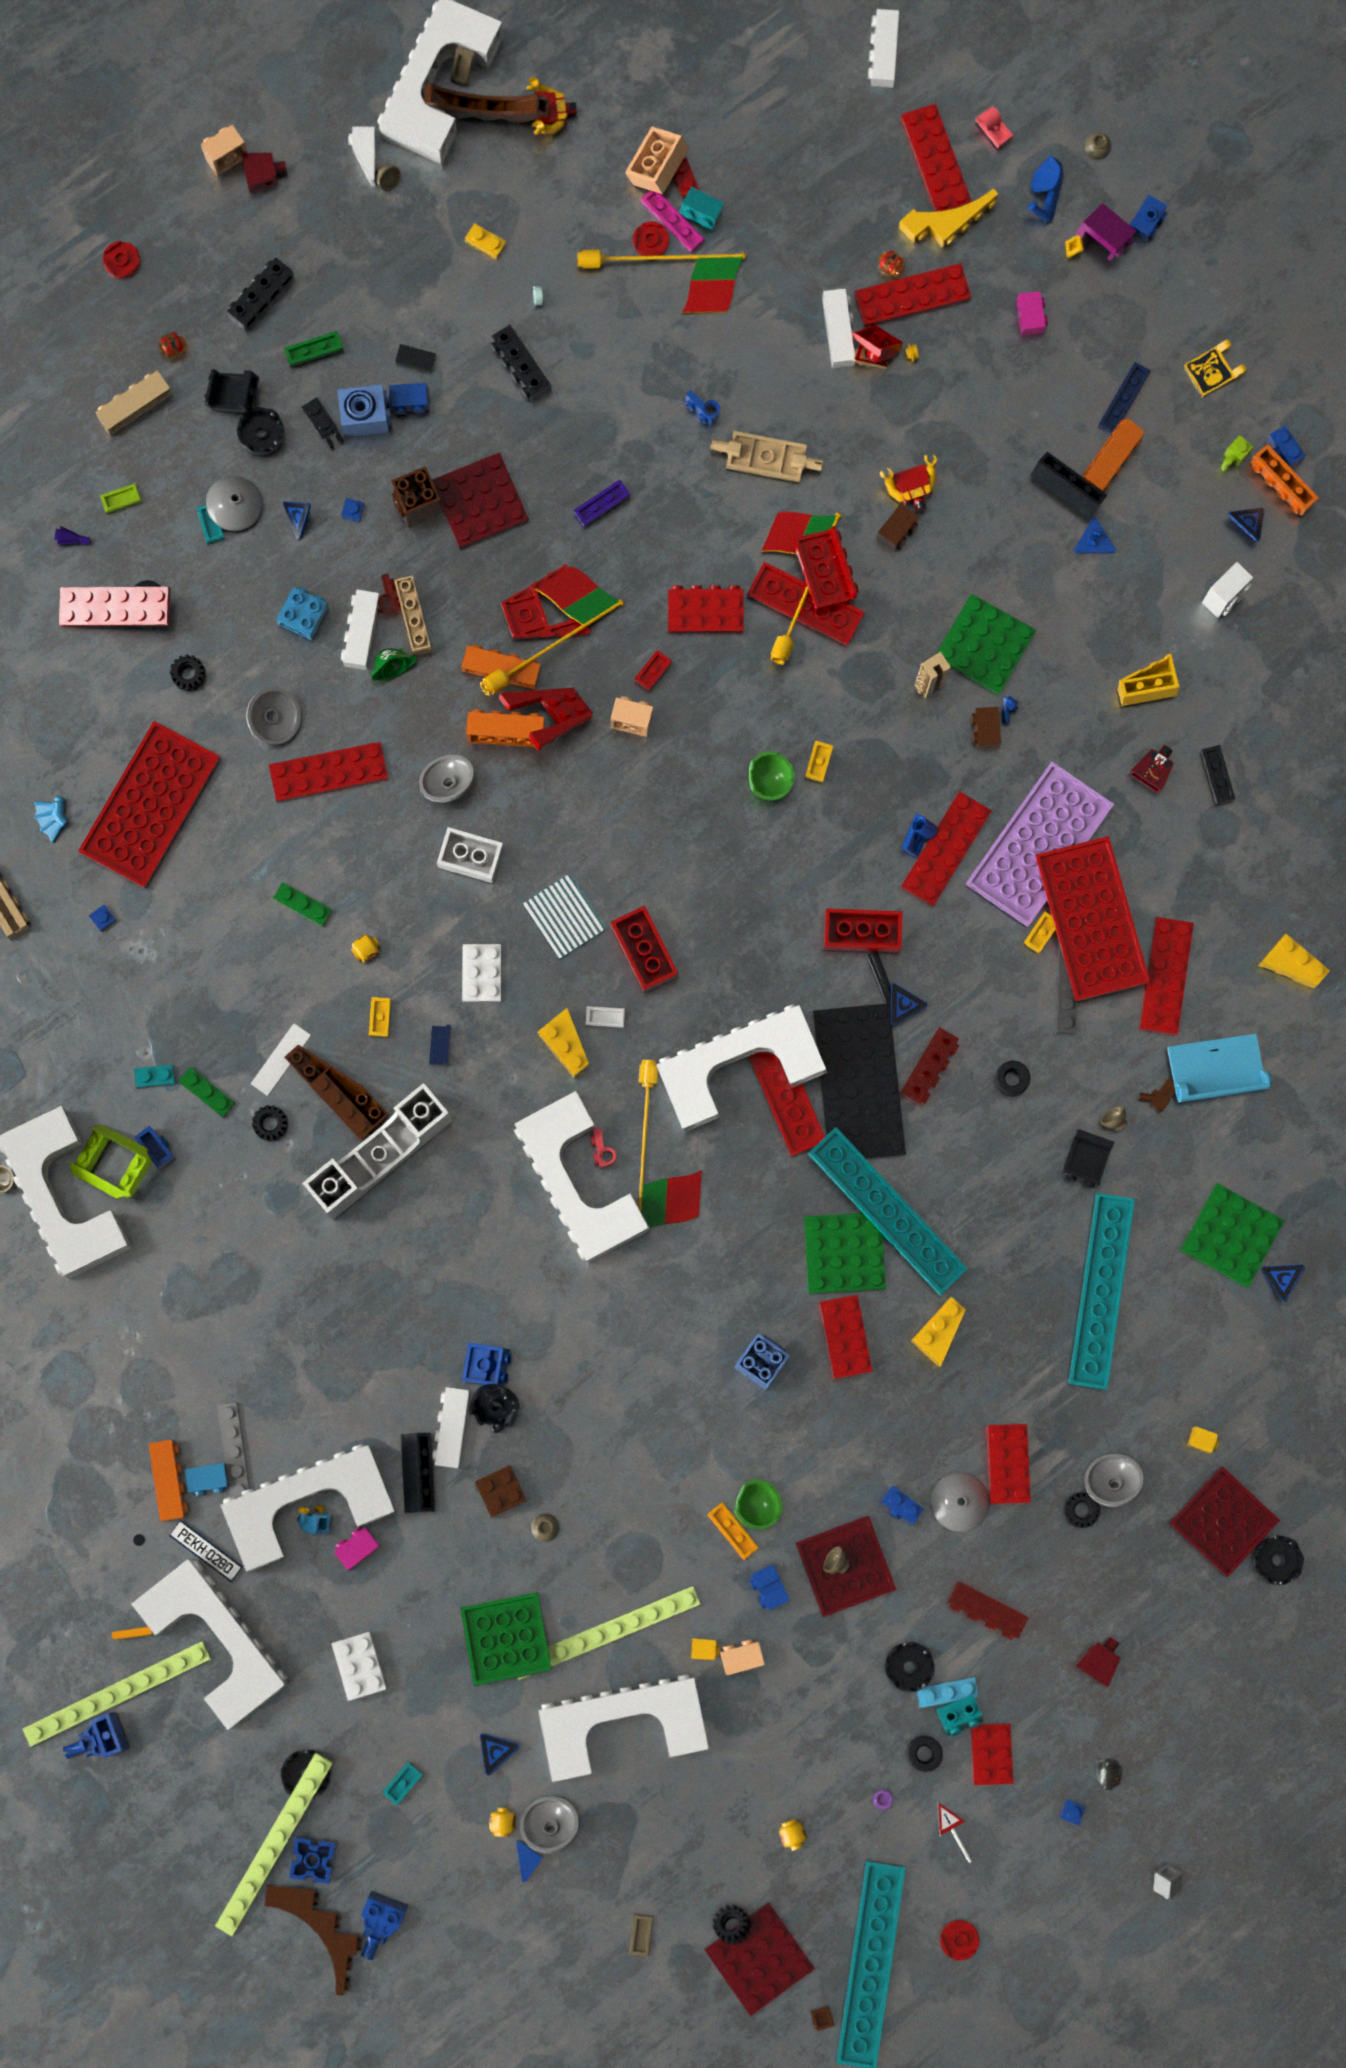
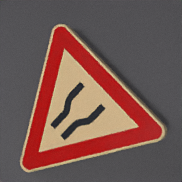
M858 344L853 359L855 363H858L860 366L864 364L867 367L888 368V364L885 361L879 363L870 361L867 357V351Z

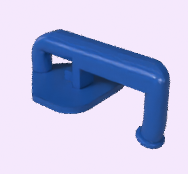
M1049 156L1035 171L1031 183V190L1036 193L1048 191L1044 210L1037 205L1036 201L1031 202L1027 207L1028 210H1031L1035 215L1047 222L1052 221L1054 218L1063 182V166L1055 157Z

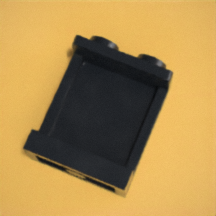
M211 369L208 377L207 392L204 396V404L212 411L252 413L259 377L251 370H244V374L220 373L216 369Z
M1077 1129L1061 1174L1065 1176L1066 1180L1072 1182L1079 1180L1084 1182V1186L1093 1189L1095 1186L1098 1187L1101 1183L1100 1180L1114 1141Z

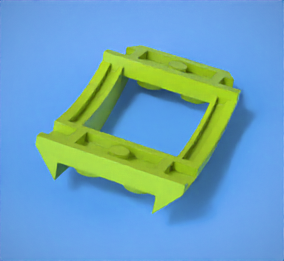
M102 1124L89 1127L93 1130V1133L88 1138L82 1152L78 1155L75 1164L69 1162L72 1175L118 1200L121 1197H132L152 1164L151 1156L147 1153L148 1149ZM109 1139L136 1153L117 1187L90 1173Z

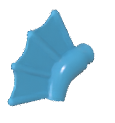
M56 796L53 803L34 801L36 807L34 818L40 824V832L47 834L51 842L55 841L62 827L69 823V820L64 815L65 798Z

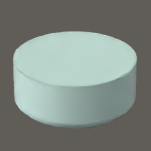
M541 286L533 287L535 306L543 304Z

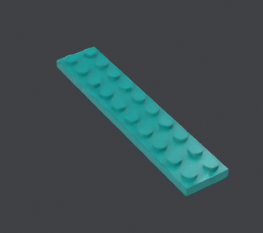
M837 1127L807 1153L939 1296L968 1269Z
M1096 1193L1068 1384L1108 1390L1135 1202L1133 1198Z
M866 1861L836 2059L837 2064L861 2068L877 2067L906 1867Z

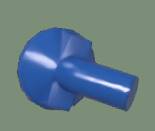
M1004 696L1002 723H1010V710H1018V702L1012 696L1008 698Z

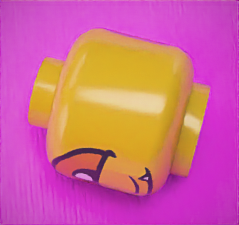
M364 934L352 943L353 948L351 951L358 961L368 962L379 954L377 947L380 944L375 936L370 937L368 934Z
M498 1807L497 1811L490 1814V1831L494 1833V1836L510 1837V1834L515 1831L516 1815L513 1812H509V1808Z
M797 1819L782 1823L779 1835L783 1846L791 1847L792 1850L802 1848V1843L807 1840L803 1823L797 1822Z

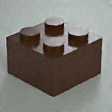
M511 1465L475 1481L491 1518L527 1502Z

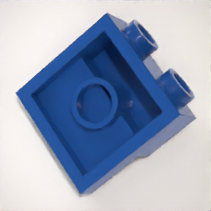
M468 1343L462 1381L482 1385L499 1384L504 1386L508 1382L506 1368L512 1360V1355L509 1353L510 1350L502 1347Z

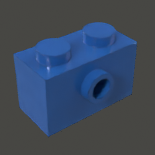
M1148 194L1130 223V226L1137 231L1135 236L1145 242L1148 241L1149 237L1153 238L1159 229L1156 226L1159 222L1163 223L1168 214L1165 212L1168 205Z
M427 384L389 385V407L392 412L402 415L410 411L423 413L425 410H430L429 388Z
M1286 425L1271 433L1266 440V443L1291 469L1302 463L1306 456Z
M150 1125L134 1137L140 1145L148 1149V1155L151 1156V1160L159 1170L176 1159L167 1148L169 1143L164 1136L159 1137Z
M891 1486L880 1501L891 1510V1515L898 1520L900 1518L904 1519L910 1525H913L924 1511L923 1507L895 1486Z

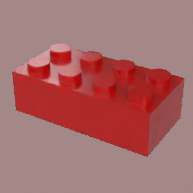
M645 905L610 922V926L643 993L678 978V971Z
M826 908L824 950L900 953L902 947L903 911Z
M858 1295L819 1302L833 1380L873 1372Z
M1027 1424L987 1425L989 1504L1031 1503Z

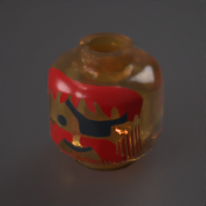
M894 250L887 253L884 251L878 258L880 262L878 269L888 278H898L906 268L904 258Z
M171 332L160 338L158 346L163 357L172 360L185 353L184 347L187 344L182 335L178 336L176 332Z

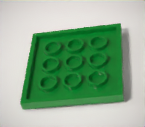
M970 594L937 653H942L951 669L1000 695L1036 633V629L979 597Z
M1216 1183L1180 1251L1242 1286L1249 1288L1285 1220Z
M863 1213L804 1216L808 1294L886 1290L883 1234Z
M538 1592L460 1608L474 1686L552 1671Z

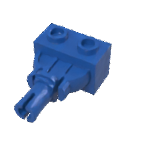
M116 1712L107 1713L90 1720L91 1725L84 1733L79 1734V1738L86 1736L87 1738L63 1747V1752L73 1750L64 1754L67 1759H70L75 1755L92 1749V1751L85 1753L86 1757L97 1755L106 1758L128 1750L129 1747Z
M371 1891L361 1914L364 1917L363 1923L365 1927L363 1936L366 1937L370 1930L364 1950L361 1953L363 1958H366L370 1950L367 1959L373 1960L381 1936L383 1935L381 1944H384L387 1937L392 1935L395 1930H399L408 1905Z

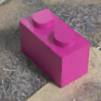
M1040 291L1018 294L1016 301L1021 335L1044 333L1045 327L1048 326L1047 315H1044L1043 309H1045V298L1041 297Z
M359 1527L351 1533L353 1536L347 1542L344 1539L335 1546L337 1549L334 1553L348 1571L380 1547L366 1527L363 1529Z

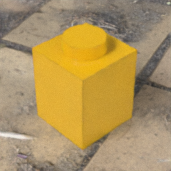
M1197 1426L1193 1427L1187 1446L1210 1454L1213 1450L1216 1451L1218 1447V1434Z
M692 1638L691 1659L715 1660V1656H719L720 1644H716V1640Z

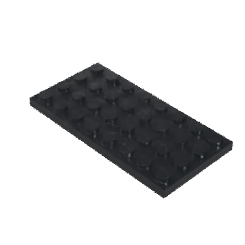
M890 1004L814 1010L816 1045L827 1070V1074L820 1076L826 1136L837 1127L866 1159L906 1155Z

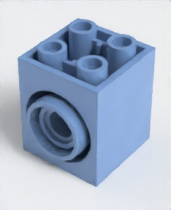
M382 385L337 390L344 438L389 432L388 426H392L387 390L384 391Z
M757 1333L734 1368L766 1390L790 1355L774 1340Z

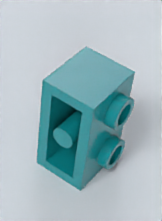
M691 187L682 202L679 213L687 219L700 223L703 227L713 229L722 213L724 203Z
M973 1694L937 1709L939 1719L947 1736L959 1735L964 1729L969 1727L971 1729L981 1725V1722H984L983 1715Z

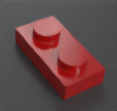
M685 157L673 176L682 199L686 197L691 187L700 191L687 157Z
M657 650L634 678V681L647 691H650L672 664V660Z

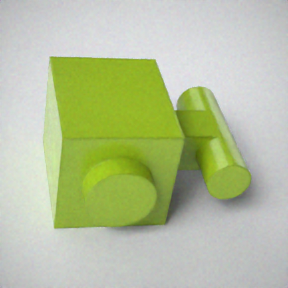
M1239 435L1227 448L1224 454L1227 458H1225L1221 469L1227 471L1233 463L1238 467L1249 456L1254 447Z

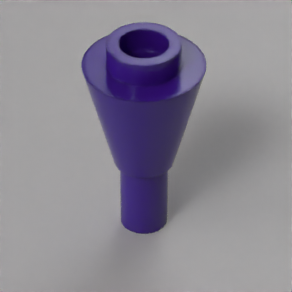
M60 526V529H56L54 540L58 541L57 544L83 543L89 545L90 537L78 535Z

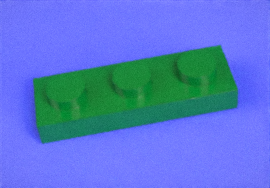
M338 331L284 348L290 367L344 350Z
M284 882L281 883L273 897V900L322 927L332 913V909Z
M192 1067L178 1081L222 1118L236 1104Z

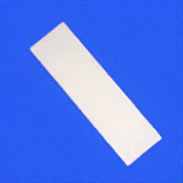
M293 1024L251 1082V1085L268 1096L290 1065L284 1057L298 1044L303 1047L311 1035L296 1024Z

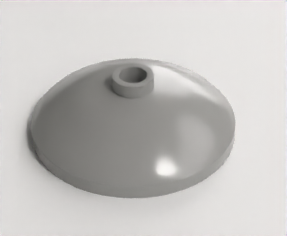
M229 476L218 480L209 489L206 498V508L212 521L221 528L230 531H241L251 527L259 519L263 508V500L260 491L251 481L238 476ZM237 497L239 500L233 501L232 498Z
M271 687L259 691L252 697L247 707L246 719L251 733L258 740L266 744L276 745L287 742L296 734L301 722V711L297 700L291 693L281 688ZM268 713L271 714L270 719L267 718Z
M460 755L439 757L430 762L422 771L419 778L420 790L431 801L440 803L453 801L465 794L471 787L475 776L474 768L468 759Z
M1107 1454L1094 1460L1087 1468L1084 1479L1089 1496L1097 1503L1109 1507L1129 1504L1139 1496L1144 1484L1143 1472L1140 1466L1130 1457L1121 1454Z
M953 1473L943 1477L935 1485L930 1500L931 1510L936 1520L943 1527L957 1532L968 1531L977 1527L986 1517L989 1509V1496L985 1486L976 1477L967 1473ZM959 1498L964 1499V1505L960 1506L958 1504Z
M554 1796L543 1797L532 1802L525 1809L520 1819V1833L524 1842L531 1849L540 1853H555L563 1850L572 1843L579 1829V1818L575 1808L565 1799ZM550 1829H555L552 1833L548 1832Z

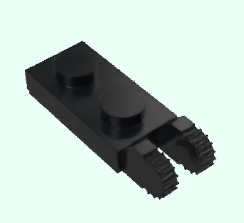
M317 397L301 407L321 439H324L330 449L334 447L332 440L328 437L331 433H334L340 443L344 441L337 426Z

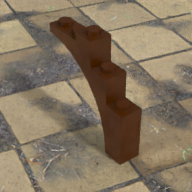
M434 84L426 85L425 103L445 111V114L456 119L474 116L484 121L503 118L513 123L548 118L549 99L538 94L526 96H487L454 91Z
M268 1884L266 1887L265 1906L278 1908L297 1916L319 1935L333 1963L336 1978V1995L344 1996L345 1991H349L350 1987L347 1970L351 1971L352 1958H349V1955L356 1956L357 1951H361L362 1939L359 1938V1933L336 1931V1928L340 1927L341 1916H337L338 1911L314 1909V1906H318L319 1900L316 1888Z

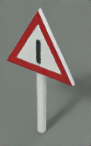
M938 1802L940 1836L951 1830L966 1859L971 1863L972 1860L954 1829L965 1821Z

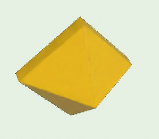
M1079 235L1065 241L1068 258L1084 250L1083 240Z

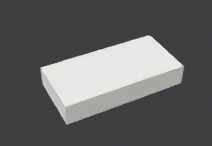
M587 1006L586 1026L624 1028L625 1008Z

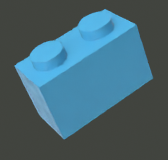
M225 1463L185 1469L188 1493H193L194 1496L205 1495L207 1490H213V1493L224 1492L225 1488L229 1487Z

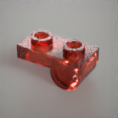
M388 573L383 574L381 577L386 594L378 598L379 611L383 615L392 616L399 614L397 608L401 606L398 596L394 597L393 590L396 589L394 578L390 579ZM385 601L392 603L389 608H383L382 604Z

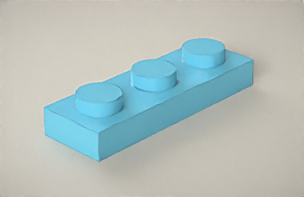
M975 1677L930 1685L917 1691L920 1708L955 1702L972 1694L975 1698L978 1697Z

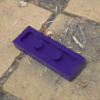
M619 479L573 510V512L585 527L629 498L630 493Z

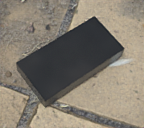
M400 344L395 363L432 372L436 353Z

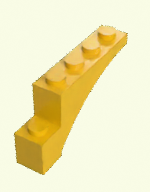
M993 188L974 202L947 211L916 212L913 209L900 220L899 228L913 243L917 240L921 241L929 233L941 247L946 244L950 245L956 239L957 234L960 232L964 233L970 227L969 224L972 221H978L987 208L990 210L997 204L998 193Z

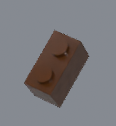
M900 504L878 531L877 538L895 551L898 546L901 548L905 544L908 533H913L919 525L917 523L919 517Z
M999 707L976 708L974 714H971L972 725H975L976 731L973 732V744H976L977 749L1000 748Z

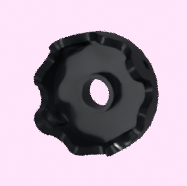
M255 407L252 413L243 412L240 415L237 435L241 445L248 452L256 455H267L280 447L285 436V429L282 420L274 409ZM259 428H264L266 434L264 436H257L256 431Z
M486 1384L478 1388L473 1394L469 1415H474L479 1425L489 1424L492 1426V1431L498 1433L506 1426L514 1424L520 1410V1403L517 1396L505 1386ZM492 1402L498 1403L500 1406H494Z
M1278 1535L1268 1537L1258 1544L1254 1552L1253 1563L1257 1574L1264 1581L1274 1585H1285L1296 1580L1301 1575L1304 1556L1295 1540ZM1277 1554L1283 1558V1563L1280 1566H1276L1273 1563V1557Z
M906 1642L895 1646L888 1654L885 1662L887 1679L896 1689L903 1692H916L923 1689L930 1683L935 1671L930 1650L915 1642ZM907 1662L913 1663L915 1671L907 1673L904 1670V1664Z
M310 1749L299 1750L285 1760L281 1769V1779L284 1789L289 1795L293 1793L300 1781L301 1771L307 1769L317 1751ZM331 1768L313 1799L320 1796L327 1789L331 1779Z

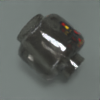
M1104 1759L1098 1763L1095 1780L1101 1785V1788L1112 1790L1113 1787L1120 1785L1123 1768L1116 1760Z

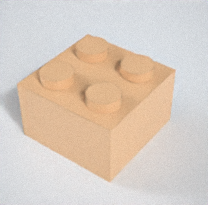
M233 125L223 127L218 134L213 137H207L201 144L205 159L217 176L243 160L242 153H247L245 142Z
M621 696V698L616 697L610 718L611 728L647 737L653 717V706L644 701H639V703L633 702L632 699Z
M753 1639L742 1641V1646L735 1647L734 1644L722 1647L723 1651L719 1653L726 1676L765 1665L758 1641L754 1642Z

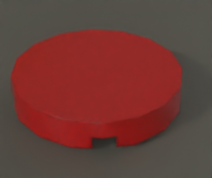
M654 221L642 223L634 231L633 246L641 256H662L669 246V233L660 223Z
M116 241L105 249L103 264L111 276L127 278L138 270L140 255L136 247L131 243Z
M951 1921L941 1931V1948L952 1959L958 1961L967 1960L978 1949L980 1942L978 1931L967 1921Z

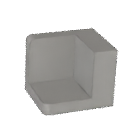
M1169 1863L1165 1864L1155 1872L1153 1890L1170 1900L1182 1889L1183 1872Z

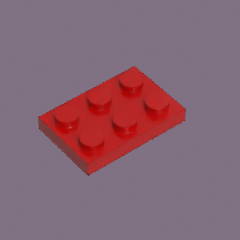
M981 1724L971 1729L973 1785L1013 1784L1011 1724Z

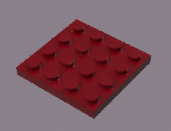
M500 452L432 479L441 499L443 512L459 549L529 521Z
M1221 1466L1169 1524L1228 1578L1280 1520Z
M869 1515L795 1543L822 1617L897 1590ZM839 1546L846 1553L849 1566L842 1574L839 1572L835 1574L827 1573L823 1569L824 1561L828 1553L833 1548Z
M769 1902L749 1916L752 1927L748 1929L751 1932L750 1934H745L747 1936L746 1940L741 1938L742 1943L739 1944L735 1941L736 1945L726 1944L719 1938L704 1949L750 2017L815 1970ZM736 1925L734 1928H732V1929L729 1930V1931L731 1932V1931L735 1930V1929L738 1927V1925Z

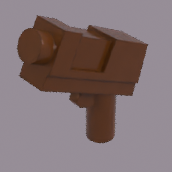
M1168 1078L1159 1091L1153 1090L1152 1094L1140 1093L1139 1100L1151 1102L1149 1106L1157 1109L1159 1113L1163 1112L1175 1093L1174 1081Z

